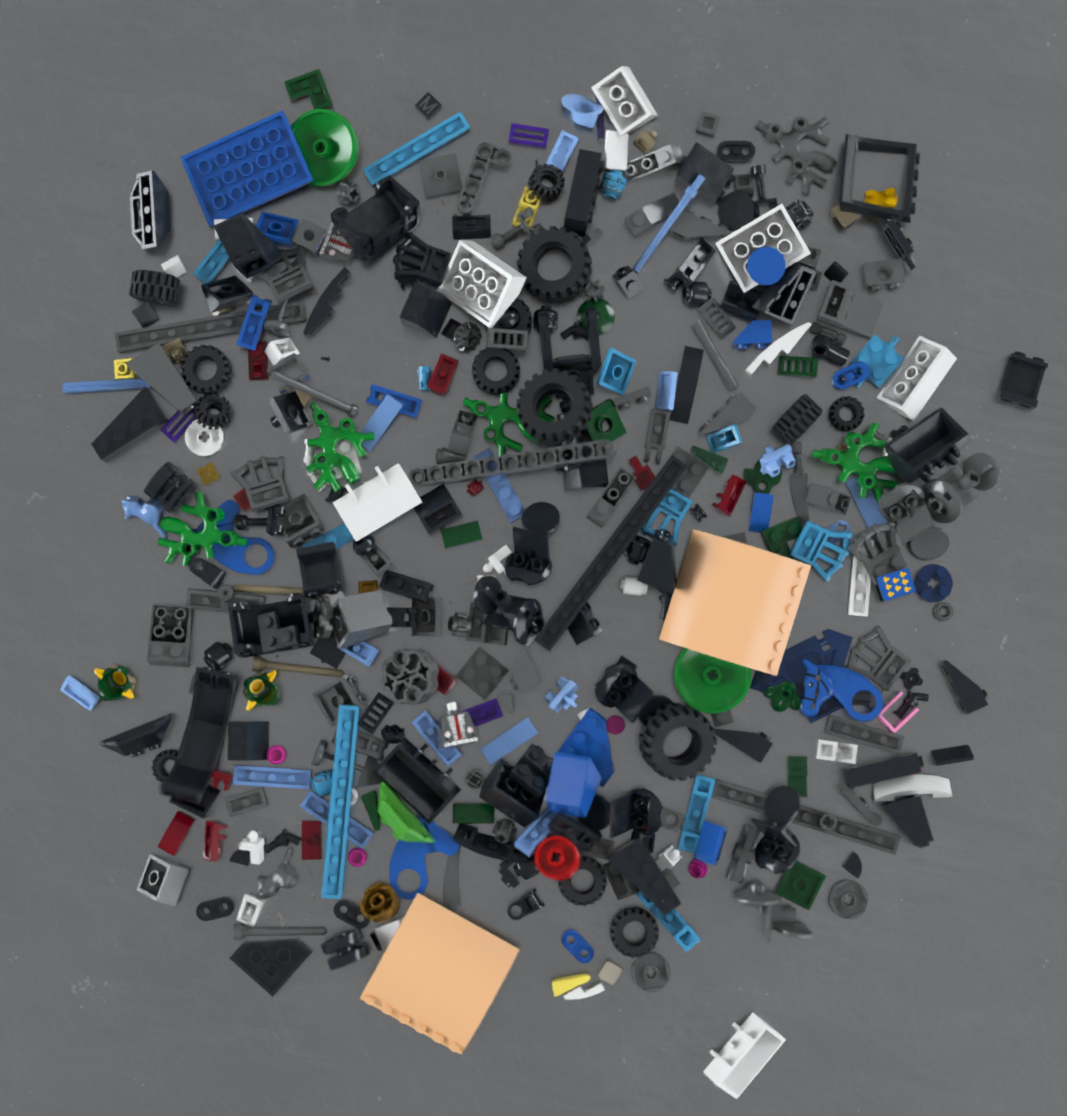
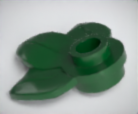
M759 459L754 469H744V479L753 487L754 492L769 494L772 486L780 482L782 468H780V473L775 477L770 476L768 473L763 475L760 471L761 463ZM760 483L765 484L764 490L759 489Z
M783 681L778 686H770L764 693V696L772 699L771 706L776 712H783L788 707L798 711L801 707V698L796 694L795 684L791 681Z

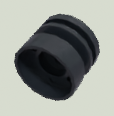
M171 462L165 463L154 474L144 489V493L153 500L163 496L159 505L161 507L167 505L165 510L169 513L183 504L195 485V482L191 479L186 481L188 476L185 474L177 479L179 469Z

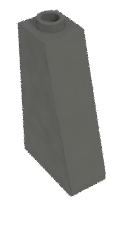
M159 343L126 363L133 373L180 413L184 411L188 413L196 408L195 404L197 401Z

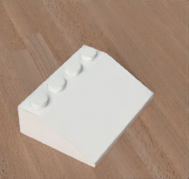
M783 204L715 243L744 293L759 285L751 279L747 268L749 257L755 250L761 247L777 249L785 259L786 268L811 254Z
M459 240L446 269L442 285L437 291L480 322L492 328L517 298L527 277L476 242Z

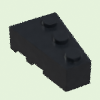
M794 263L785 269L783 277L777 283L770 285L753 305V308L793 325L817 272Z

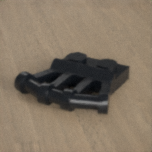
M408 233L405 236V240L397 245V254L393 257L395 280L418 279L420 282L425 281L441 287L451 253L427 245L413 233ZM414 244L420 250L411 248L409 246ZM404 255H409V256H412V257H414V258L420 259V260H422V263H421V262H418V261H415V260H412V259H410V258L404 257ZM402 265L413 268L415 270H403Z

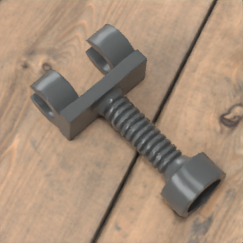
M531 207L517 214L521 224L502 235L496 233L490 237L497 250L505 246V240L512 238L523 230L527 232L528 236L533 232L536 235L540 233L539 229L543 228L540 223L530 228L525 220L534 213Z

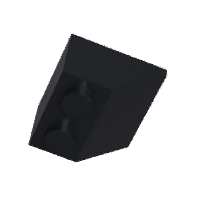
M269 721L228 722L227 760H268Z

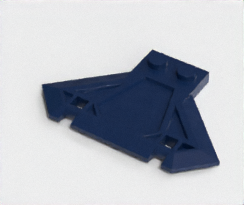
M827 629L823 631L825 637L820 640L815 635L784 651L778 671L779 674L772 677L771 674L756 670L750 688L765 693L766 689L770 686H778L783 681H791L795 684L796 694L802 701L803 684L807 668L802 663L803 659L809 660L815 665L844 667L853 637ZM828 644L830 649L823 651L822 647ZM832 696L820 706L819 712L815 717L807 718L811 724L844 706L835 696Z

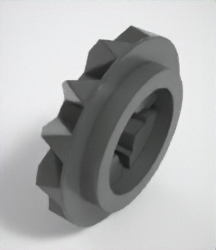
M472 322L461 324L454 333L456 348L468 353L471 350H475V347L480 344L479 340L482 337L480 334L481 329ZM469 335H472V336H473V337L470 338L468 341L465 340V339H463V338L468 337Z

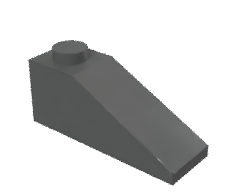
M673 192L627 216L625 223L633 237L639 236L668 219L678 205L679 200Z

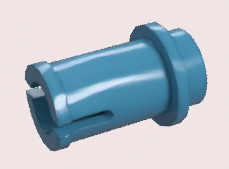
M430 366L419 367V371H417L419 373V390L430 389L427 388L430 381V372H432Z

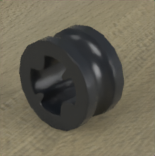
M695 504V508L689 509L699 523L702 518L707 517L699 504Z

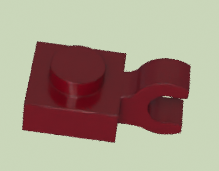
M634 456L629 459L636 470L632 474L637 477L635 482L640 490H643L651 484L655 475L648 464L643 467L638 457Z

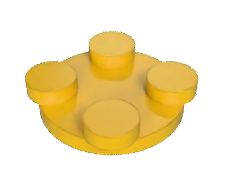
M887 188L885 191L879 192L868 190L865 193V203L892 209L898 205V196L896 195L895 188Z

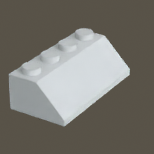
M919 336L876 398L898 414L914 421L957 358L947 347Z

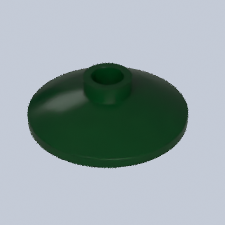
M597 298V303L594 299H590L589 302L587 300L584 301L577 311L578 325L588 331L586 308L595 307L596 313L600 316L597 319L598 334L603 335L607 333L613 326L615 319L612 306L601 298Z

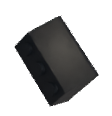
M500 759L484 781L479 798L522 827H526L538 819L546 790L539 799L508 775L514 767Z

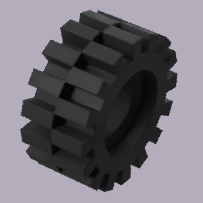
M541 164L533 170L528 181V185H530L529 190H533L531 194L533 196L537 194V199L543 197L542 201H546L547 198L549 201H552L553 198L556 199L565 185V177H562V171L558 173L559 168L553 169L554 165L552 164L549 167L547 164L543 166ZM540 178L549 179L553 187L544 186Z
M210 393V396L204 394V398L201 396L199 401L197 400L195 409L197 423L199 425L203 423L202 427L204 428L209 426L208 429L212 430V427H215V430L219 426L223 428L224 424L228 423L231 406H229V401H225L226 398L224 396L220 398V394H217V396H214V393ZM213 408L220 413L216 415L206 412V409Z
M843 396L837 399L829 409L830 422L833 423V427L845 432L856 429L863 422L865 416L862 403L858 402L857 398H852L851 396ZM847 406L853 410L854 417L852 420L844 421L841 419L839 412L842 407Z
M173 749L165 750L155 756L156 758L152 761L153 766L151 768L154 772L153 776L156 777L157 781H166L169 774L164 772L163 763L168 759L176 761L178 751Z

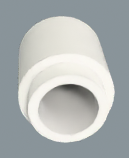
M625 575L624 578L620 579L619 589L622 590V594L641 596L646 595L648 584L637 581L638 576Z

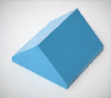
M609 347L596 387L623 396L636 360Z

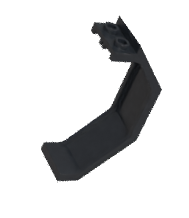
M209 667L196 668V684L189 719L175 764L166 781L161 782V795L197 804L200 803L213 776L225 736L237 676L226 671H213Z

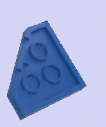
M589 708L557 752L590 757L602 777L599 785L604 787L615 771L606 728V718L592 708Z

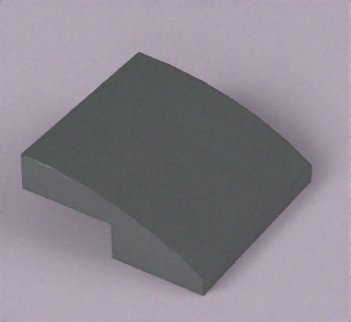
M471 602L469 611L471 629L466 634V640L507 645L509 630L484 625L483 621L487 614L478 611L475 603Z

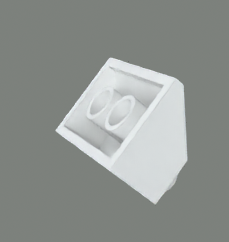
M621 66L591 87L620 136L642 127L658 116L629 67Z

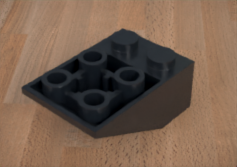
M243 213L237 214L214 226L234 267L246 279L275 266L280 250Z

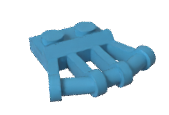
M671 489L653 512L647 524L642 527L641 533L653 538L655 530L650 527L658 513L662 512L667 517L659 530L665 529L670 519H674L673 536L674 545L676 546L680 522L693 501Z
M807 520L790 555L812 565L828 582L837 570L843 568L846 556H849L851 553L847 548L850 545L851 538H853V532L831 531ZM827 538H843L842 547L827 541ZM823 545L839 552L837 559L820 552ZM819 557L833 565L824 571L816 562V559Z

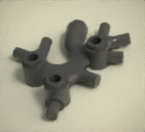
M798 116L792 123V131L788 133L783 132L782 127L777 123L766 124L759 120L755 127L762 130L768 140L777 141L781 146L780 151L772 156L774 161L777 163L784 157H791L793 160L789 167L790 174L786 182L792 185L796 177H802V194L806 195L810 194L812 182L824 187L827 180L810 171L809 166L814 164L826 172H833L838 162L835 161V158L823 152L802 151L799 148V142L802 138L809 136L827 146L830 138L821 134L820 130L829 123L828 119L823 117L815 124H808V120L805 117ZM801 122L804 126L800 127L797 123ZM776 129L778 133H773L771 130ZM799 164L801 168L797 169L795 165Z

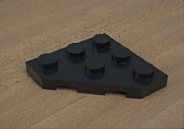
M299 940L242 943L229 959L273 997L312 952Z

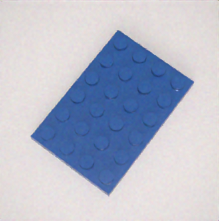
M283 110L180 157L210 228L214 227V220L229 219L237 214L245 213L314 181Z

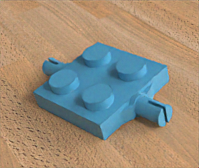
M874 335L850 362L851 365L855 362L863 361L870 368L869 376L864 381L855 384L856 388L859 389L865 381L871 382L880 388L902 363L904 358L894 349L898 342L901 341L897 335H894L888 343ZM858 368L859 373L864 372L862 368Z

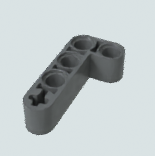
M482 142L477 146L457 203L458 211L461 215L470 216L475 211L490 165L500 169H506L510 166L511 153L509 150L488 142ZM485 148L490 151V154L482 156L480 151ZM506 155L508 160L502 163L498 161V157ZM477 166L484 169L481 174H476L473 170ZM470 184H475L478 189L475 192H469L467 187ZM467 197H469L470 207H467L466 210H464L463 205L466 204Z

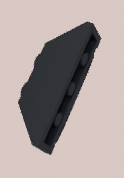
M151 170L137 174V180L130 195L132 235L143 250L159 247L171 230L169 192L155 171Z
M170 713L102 740L99 743L101 746L121 755H131L132 758L143 754L142 750L149 748L152 751L161 747L160 743L165 741L175 714Z

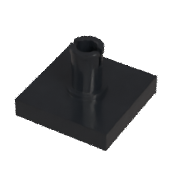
M296 391L275 396L268 400L275 413V416L271 417L270 422L275 428L281 426L285 435L313 425Z

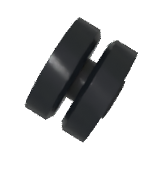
M359 928L336 935L320 944L324 954L337 953L327 960L330 970L349 965L370 954L367 945L353 946L363 939Z

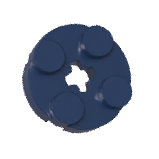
M929 564L922 567L913 580L916 594L921 599L930 603L944 600L950 595L953 586L951 574L945 567L937 564ZM931 578L938 581L935 589H932V586H928Z

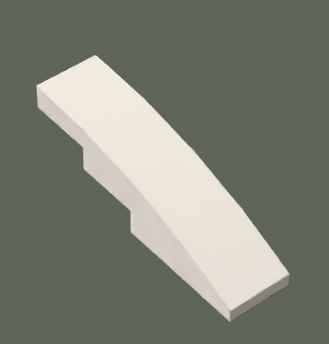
M807 322L776 340L745 370V373L751 376L762 362L769 366L779 352L787 356L812 324Z

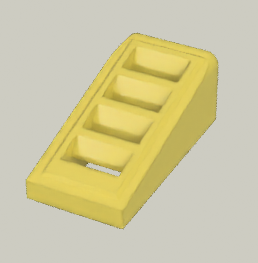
M590 973L552 979L554 997L591 980Z

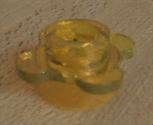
M210 462L202 468L199 467L196 471L202 479L201 483L204 485L219 478V474L214 469V464Z

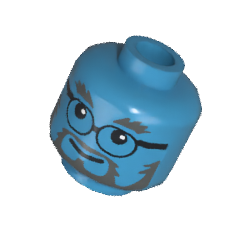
M611 170V172L603 174L599 189L604 197L617 199V197L623 195L627 180L622 176V172Z
M331 769L317 772L314 774V778L311 779L314 793H318L321 797L331 794L333 772Z

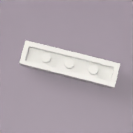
M870 540L874 548V540ZM862 544L859 548L860 552L870 559L865 546ZM854 555L852 557L848 615L868 617L871 578L863 563Z

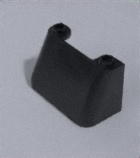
M388 175L376 183L374 196L350 212L345 207L336 208L331 213V221L355 254L362 261L367 262L417 228L420 223V201Z
M301 593L290 594L286 601L251 607L244 605L243 602L232 604L233 607H228L234 653L239 658L265 655L262 651L258 615L273 611L278 612L280 629L292 625L298 626L300 645L272 653L314 645L305 596L301 595Z

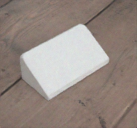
M606 130L604 168L625 171L627 170L628 133L620 136L618 131Z

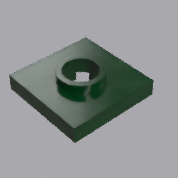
M607 399L593 408L591 411L593 415L592 420L587 422L589 427L585 431L590 442L600 440L612 442L627 433L612 399ZM603 418H606L608 421V425H610L609 430L603 431L601 429L600 422Z

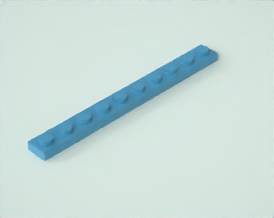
M339 704L321 890L322 898L341 899L359 714V706Z

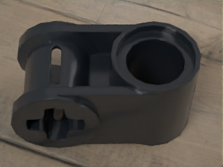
M194 558L189 563L190 571L214 589L218 588L227 574L202 558ZM201 561L203 569L195 571L194 563H200Z
M536 888L508 905L507 913L511 919L519 920L545 906L538 898ZM513 906L521 908V913L518 916L511 914L510 910Z

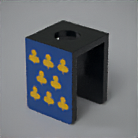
M909 568L876 578L878 584L875 587L881 602L916 592Z

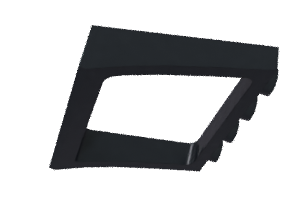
M846 134L839 196L840 211L911 223V214H915L916 203H912L913 198H917V186H914V181H918L919 170L915 169L916 164H920V153H917V145ZM857 151L909 155L904 210L887 208L852 199Z

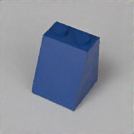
M555 752L545 801L553 813L561 812L572 817L587 816L602 779L591 758Z

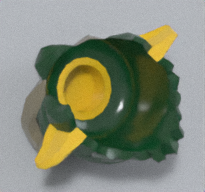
M112 664L103 670L98 668L94 670L95 674L99 677L97 686L101 700H119L124 696L129 699L134 698L132 692H134L137 680L129 674L125 666Z
M261 670L257 671L252 677L244 681L243 686L245 688L243 694L248 702L246 707L248 711L255 705L267 707L268 705L275 706L278 703V685L274 680L277 674L276 670L268 673Z

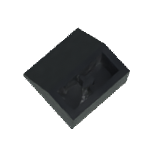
M444 483L419 497L422 503L413 507L430 536L463 517Z

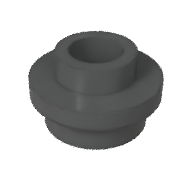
M940 602L934 608V615L940 621H947L953 616V608L947 602ZM941 608L946 609L947 612L945 615H941Z

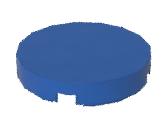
M761 247L755 250L750 255L747 263L751 279L763 286L777 283L783 277L786 269L783 255L777 249L771 247Z

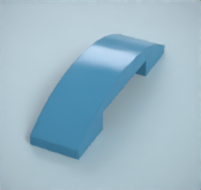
M697 774L688 803L678 850L695 854L716 779Z
M641 891L636 893L638 898L686 952L701 940L675 909L664 914Z

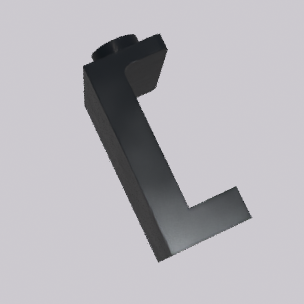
M1015 351V353L1008 355L996 399L1033 410L1037 407V396L1045 369L1048 368V363H1045L1042 358L1033 357L1031 359L1025 357L1026 354Z
M334 542L296 549L303 584L302 590L305 598L315 599L320 595H335L343 591L337 549Z

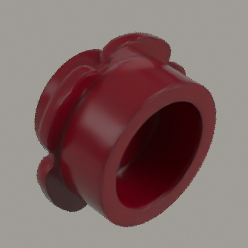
M473 480L467 485L469 489L466 492L470 493L472 497L479 494L484 489L482 481Z

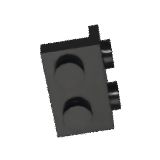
M731 280L720 308L752 320H757L760 311L753 308V305L764 292L752 288L744 293L740 285Z
M588 602L568 627L576 645L602 632L600 622L593 615Z

